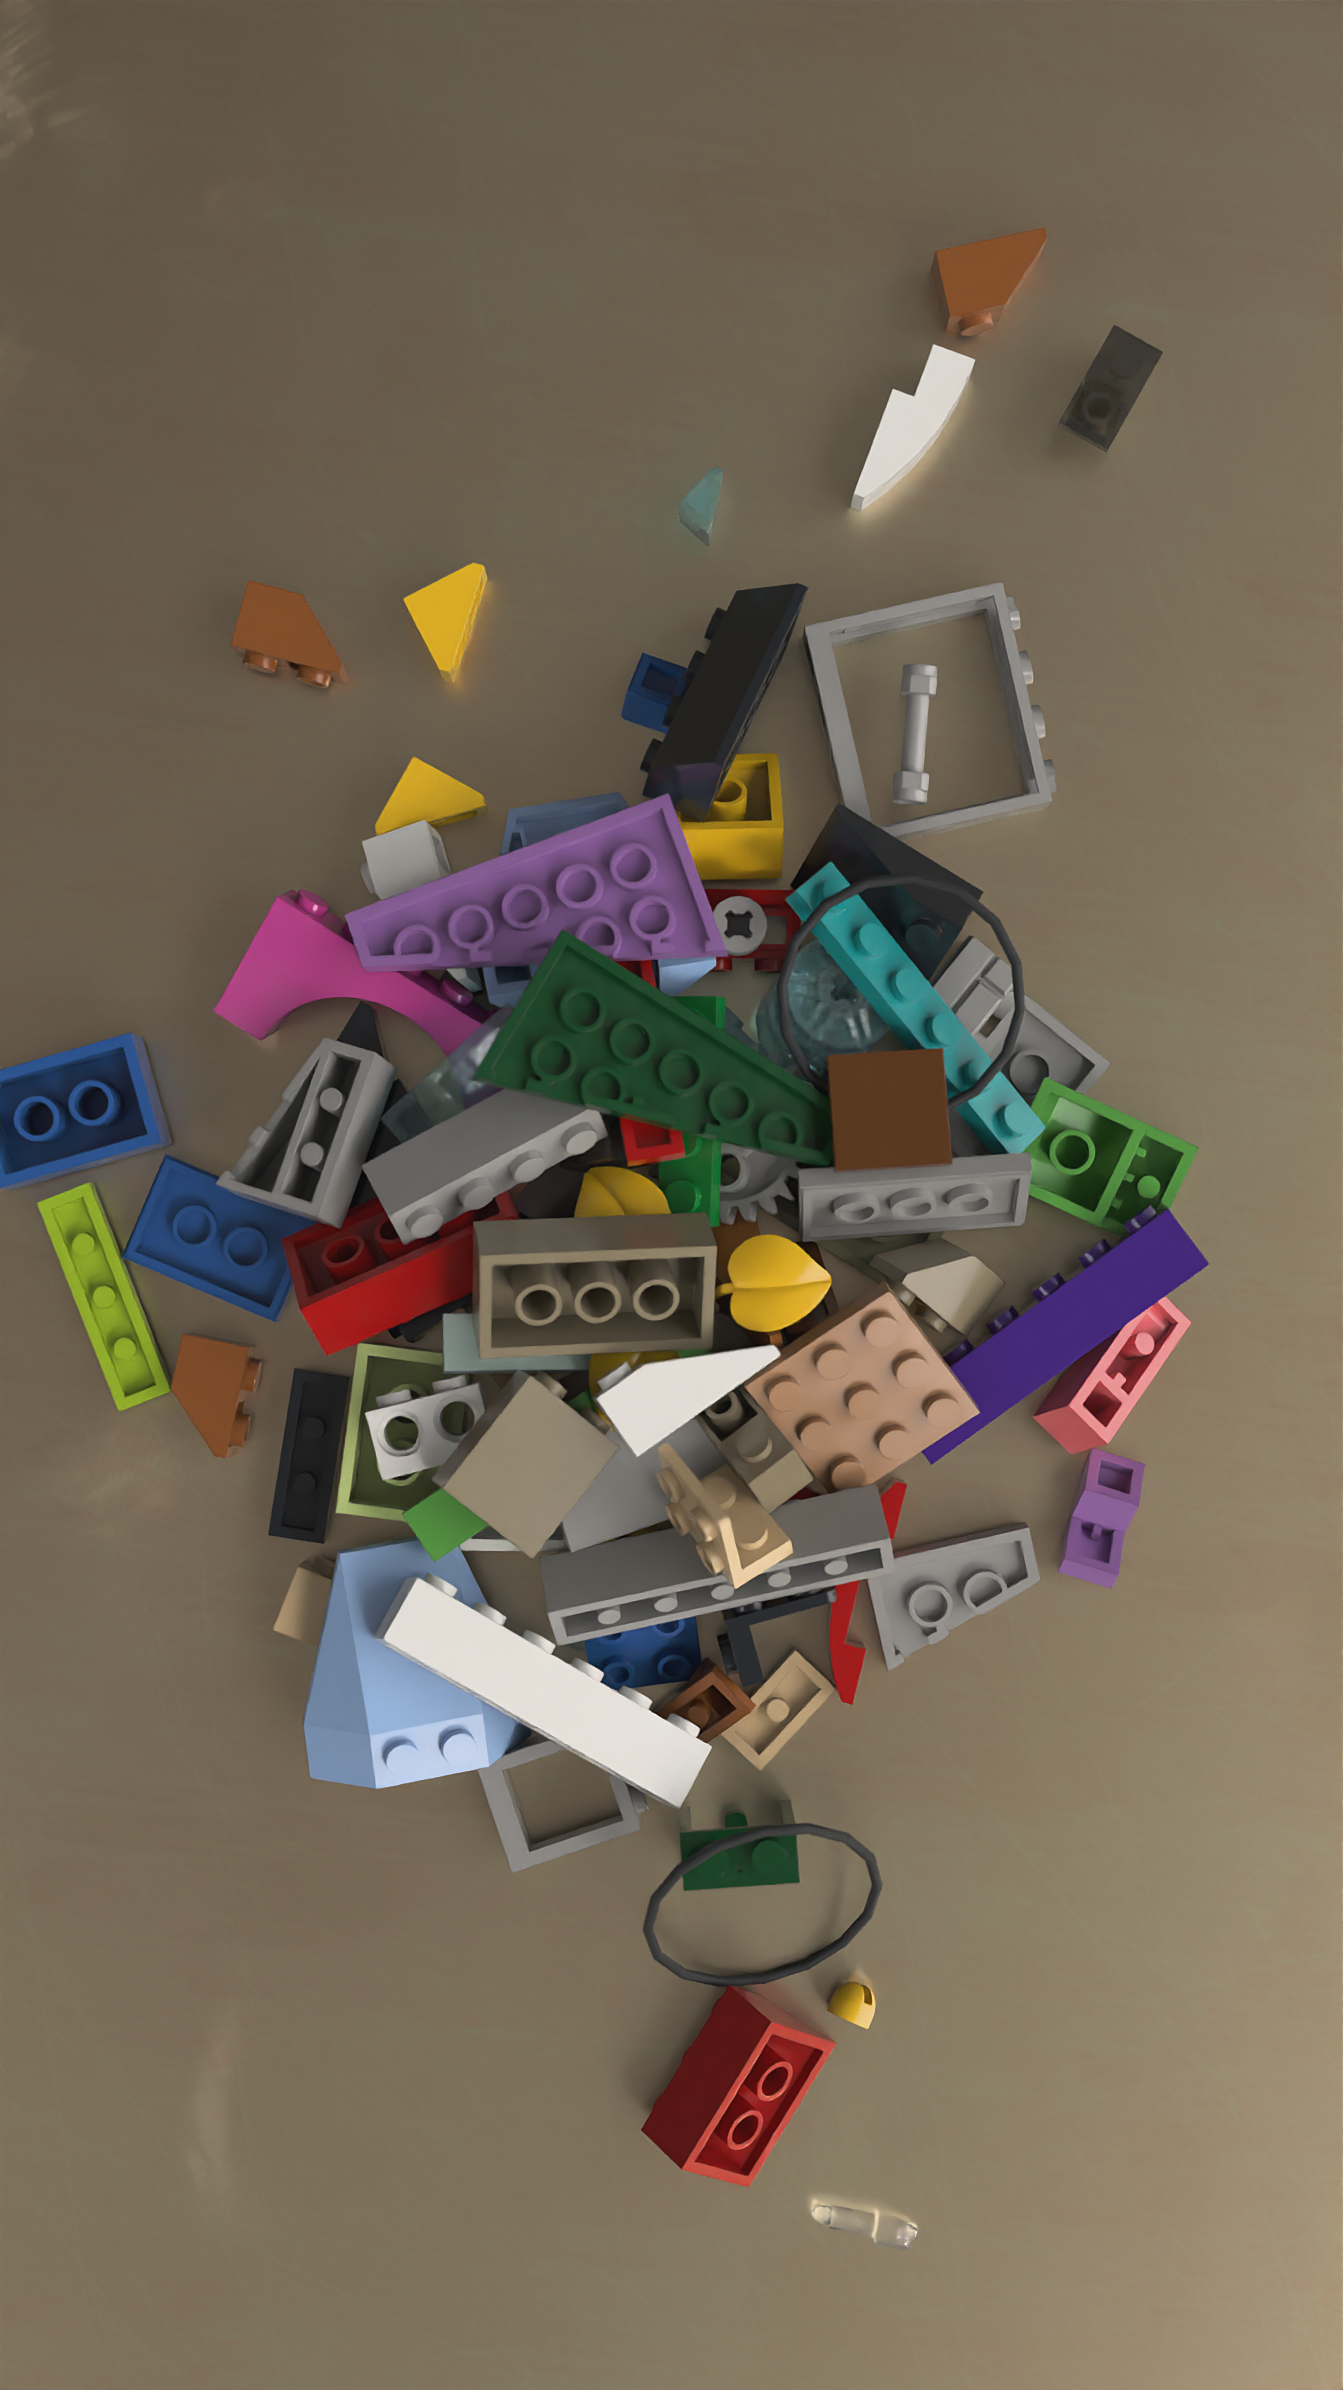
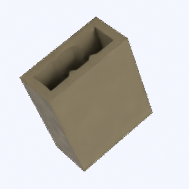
M518 1369L436 1473L432 1481L533 1559L615 1454L619 1446L606 1436L611 1426L586 1406H583L579 1413H577L562 1401V1398L568 1391L541 1370L533 1378L531 1375Z

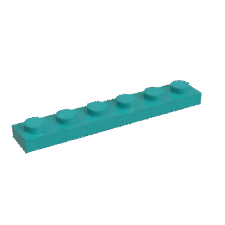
M830 861L785 900L801 920L805 922L822 900L850 886V884ZM858 894L830 908L811 930L907 1050L943 1048L947 1099L972 1087L992 1064L993 1061ZM1001 1071L996 1074L980 1095L955 1107V1110L992 1155L1022 1153L1046 1129L1045 1125Z

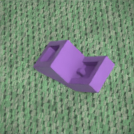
M1095 1448L1090 1450L1065 1527L1058 1572L1112 1589L1119 1576L1125 1532L1139 1507L1145 1464Z

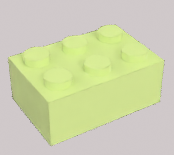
M371 1341L358 1343L336 1513L407 1522L401 1513L440 1488L432 1479L443 1465L382 1480L365 1413L371 1409L378 1408L376 1400L378 1396L409 1388L413 1399L434 1393L432 1382L462 1375L443 1374V1351ZM465 1374L467 1383L471 1384L473 1374ZM454 1401L446 1405L443 1411V1422L450 1431L454 1433L466 1432L469 1405L461 1401ZM396 1416L388 1424V1438L398 1447H411L418 1439V1427L409 1417Z

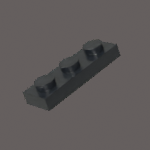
M294 1368L268 1531L269 1536L320 1544L326 1542L352 1376Z

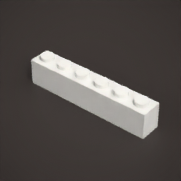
M427 1573L424 1580L418 1577H408L405 1579L373 1637L374 1640L662 1804L676 1808L681 1807L712 1746L696 1738L701 1730L699 1727L673 1713H670L667 1720L649 1711L652 1704L649 1698L623 1685L619 1693L600 1683L604 1676L602 1671L578 1658H574L569 1665L553 1656L552 1652L556 1646L540 1635L529 1630H525L522 1637L503 1627L507 1617L495 1609L478 1601L472 1609L454 1599L453 1597L458 1589L441 1578Z

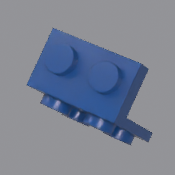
M696 1616L585 1640L588 1664L604 1673L600 1683L613 1690H620L622 1685L629 1688L689 1681L696 1669L702 1664Z

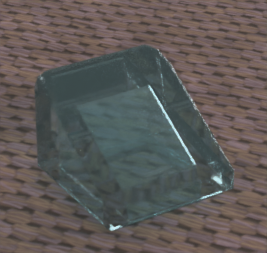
M718 466L712 467L679 503L678 509L679 521L706 546L710 545L722 489L723 471Z

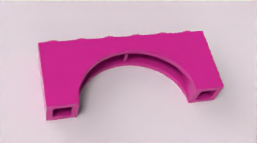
M292 889L275 899L214 1009L215 1013L262 1041L275 1033L292 1011L308 1002L333 997H352L369 1000L405 1015L434 1039L447 1056L456 1073L463 1095L464 1110L505 1089L472 1081L470 1078L509 1014L498 1009H492L491 1012L471 1001L473 994L461 984L450 979H444L441 982L423 970L366 972L361 965L347 921L345 922L327 911L329 904L308 890L300 889L296 892Z

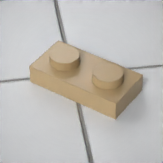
M795 1647L764 1679L765 1682H762L749 1696L756 1705L753 1711L721 1733L759 1771L763 1769L837 1689L836 1685Z

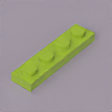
M88 1182L37 1202L118 1411L126 1410L171 1392V1379L125 1262L121 1257V1252L94 1183Z

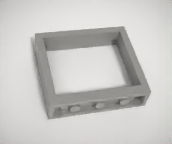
M1003 582L804 626L802 639L839 802L872 823L833 647L980 614L985 616L1025 793L878 826L900 841L1044 810L1052 802L1051 793L1057 792L1054 779L1056 772L1051 759L1043 761L1038 740L1045 738L1046 735L1042 711L1039 705H1030L1026 685L1033 683L1030 658L1026 650L1018 652L1014 630L1021 627L1019 610L1015 608L1013 596L1006 598Z

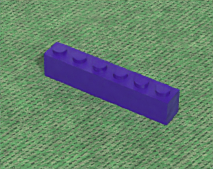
M1150 1204L1137 1212L1123 1224L1128 1233L1111 1245L1108 1244L1105 1238L1099 1240L1077 1257L1082 1266L1064 1279L1059 1272L1054 1273L1031 1291L1036 1299L1019 1312H1017L1013 1305L1007 1307L985 1324L990 1331L989 1334L973 1345L965 1338L942 1355V1358L976 1402L980 1413L921 1451L931 1465L1209 1265L1207 1259L1166 1205L1155 1211Z

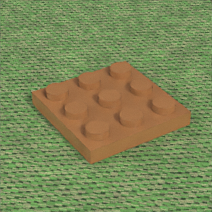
M883 1281L781 1349L779 1357L743 1382L747 1391L795 1448L800 1458L829 1494L849 1487L859 1488L871 1485L980 1413L974 1399L886 1281Z

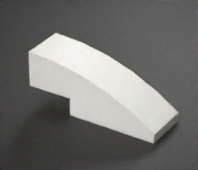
M933 344L915 395L911 396L892 389L855 488L851 508L862 511L888 492L918 463L936 441L956 409L970 378L975 359Z

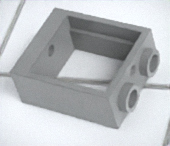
M543 1735L524 1740L491 1766L477 1769L512 1873L641 1830L642 1818L640 1813L649 1810L645 1794L608 1773L621 1815L532 1844L508 1769L566 1750V1748Z

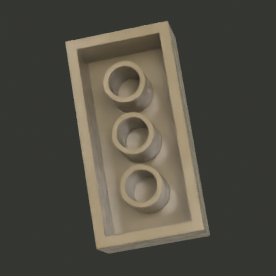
M706 1212L473 1222V1328L479 1359L712 1348L717 1244Z

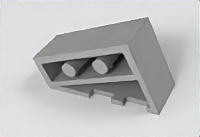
M324 1037L282 1093L281 1097L284 1100L264 1127L258 1126L248 1139L251 1145L231 1171L225 1170L216 1182V1185L242 1198L341 1229L363 1169L361 1165L365 1163L398 1068L375 1052Z

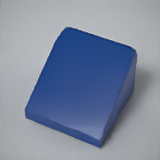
M642 652L626 691L621 712L622 718L667 734L669 728L661 724L674 694L685 697L690 687V684L683 682L687 668Z

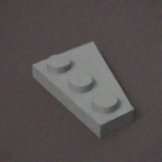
M1026 1522L893 1552L896 1572L866 1578L887 1670L890 1671L905 1662V1657L929 1643L932 1646L949 1636L950 1630L975 1615L986 1614L1040 1581L1031 1534Z

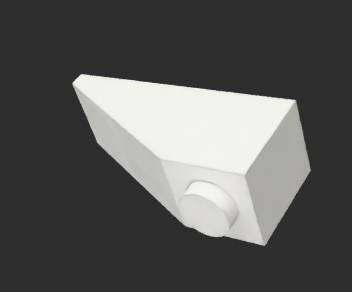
M425 820L362 841L367 861L361 862V873L371 894L376 893L381 900L451 875L442 837ZM477 968L447 969L458 982L472 993L483 990Z
M762 1345L641 1363L632 1369L625 1361L597 1381L602 1390L591 1398L630 1454L638 1457L781 1354L775 1345Z

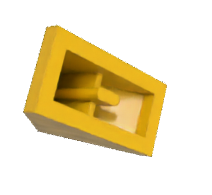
M474 562L403 598L407 611L442 679L451 683L455 681L487 581L485 567Z
M413 756L374 826L377 836L425 820L434 829L487 815L489 810L483 794Z

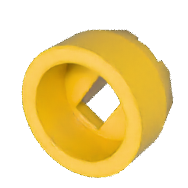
M846 1982L839 1986L833 1994L827 2011L868 2029L875 2013L876 2001L873 1992L866 1985H860L859 1982Z

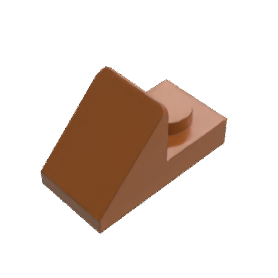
M707 1657L685 1685L654 1706L651 1712L665 1720L668 1719L670 1713L684 1718L701 1729L696 1738L708 1743L751 1713L756 1705Z

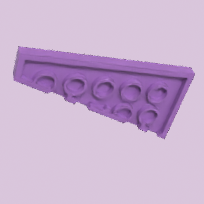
M669 793L344 914L361 965L366 972L540 965L562 929L612 961L728 956Z

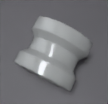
M743 896L729 897L720 902L712 912L727 954L733 956L748 955L756 950L763 941L767 928L766 915L760 905L751 898Z

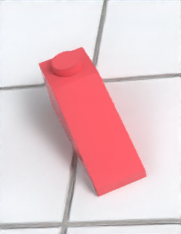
M1163 1297L1076 1360L1059 1378L1033 1415V1418L1071 1455L1108 1444L1191 1322L1166 1297Z

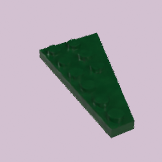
M564 929L557 935L470 1078L472 1081L819 1167L829 1165L833 1159L829 1101L826 1095Z

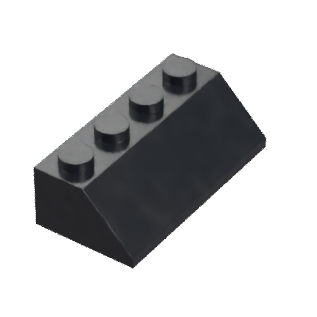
M800 583L737 590L727 611L719 607L716 608L704 636L705 639L711 641L706 654L698 650L695 651L683 678V682L690 684V687L685 697L674 694L661 724L669 728L663 742L652 739L642 760L640 770L648 773L642 793L643 796L654 799L669 793L675 810L705 822L786 652L809 587Z

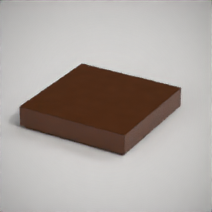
M943 1048L826 1056L834 1173L950 1166L953 1163Z

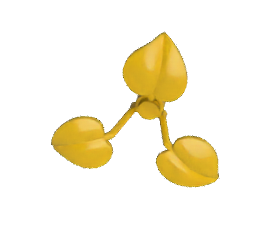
M601 1166L591 1168L584 1174L574 1218L671 1214L663 1192L649 1179L629 1169ZM758 1235L747 1239L732 1253L728 1262V1272L733 1283H724L716 1287L714 1300L726 1294H733L730 1310L736 1323L752 1331L771 1332L795 1323L812 1311L827 1293L832 1280L830 1274L797 1244L777 1235ZM676 1350L592 1354L589 1364L591 1397L602 1390L597 1381L625 1361L632 1369L641 1363L681 1357ZM593 1401V1404L596 1408L598 1415L609 1424L603 1413L600 1411L596 1403Z

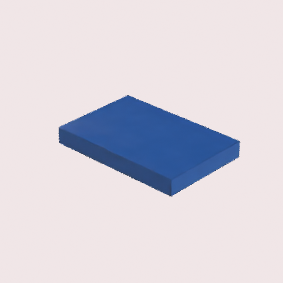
M165 1154L121 1257L273 1322H278L293 1288L281 1239L318 1222L242 1198L216 1185L220 1176Z

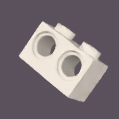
M462 1374L432 1382L434 1393L412 1399L410 1389L408 1388L376 1397L378 1408L371 1409L365 1414L382 1480L443 1465L469 1433V1431L465 1433L450 1431L443 1422L444 1408L447 1404L454 1401L468 1404L474 1412L475 1425L487 1410L481 1381L468 1384L466 1375ZM406 1416L416 1423L418 1439L413 1446L401 1448L390 1441L387 1427L392 1418Z

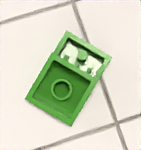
M1044 1077L1030 1108L1045 1125L1046 1129L1022 1153L1030 1152L1032 1174L1029 1195L1122 1237L1128 1233L1123 1224L1146 1206L1151 1204L1154 1210L1158 1211L1166 1205L1170 1210L1199 1147Z

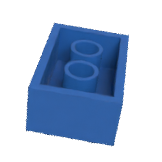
M130 1032L0 1070V1189L15 1190L173 1145L144 1041L138 1035Z

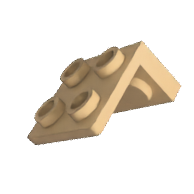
M668 1442L657 1448L662 1470L657 1472L656 1476L660 1486L671 1502L665 1506L666 1513L673 1526L682 1536L690 1532L698 1542L696 1544L697 1552L713 1575L721 1571L734 1589L793 1553L789 1537L728 1464L698 1480Z

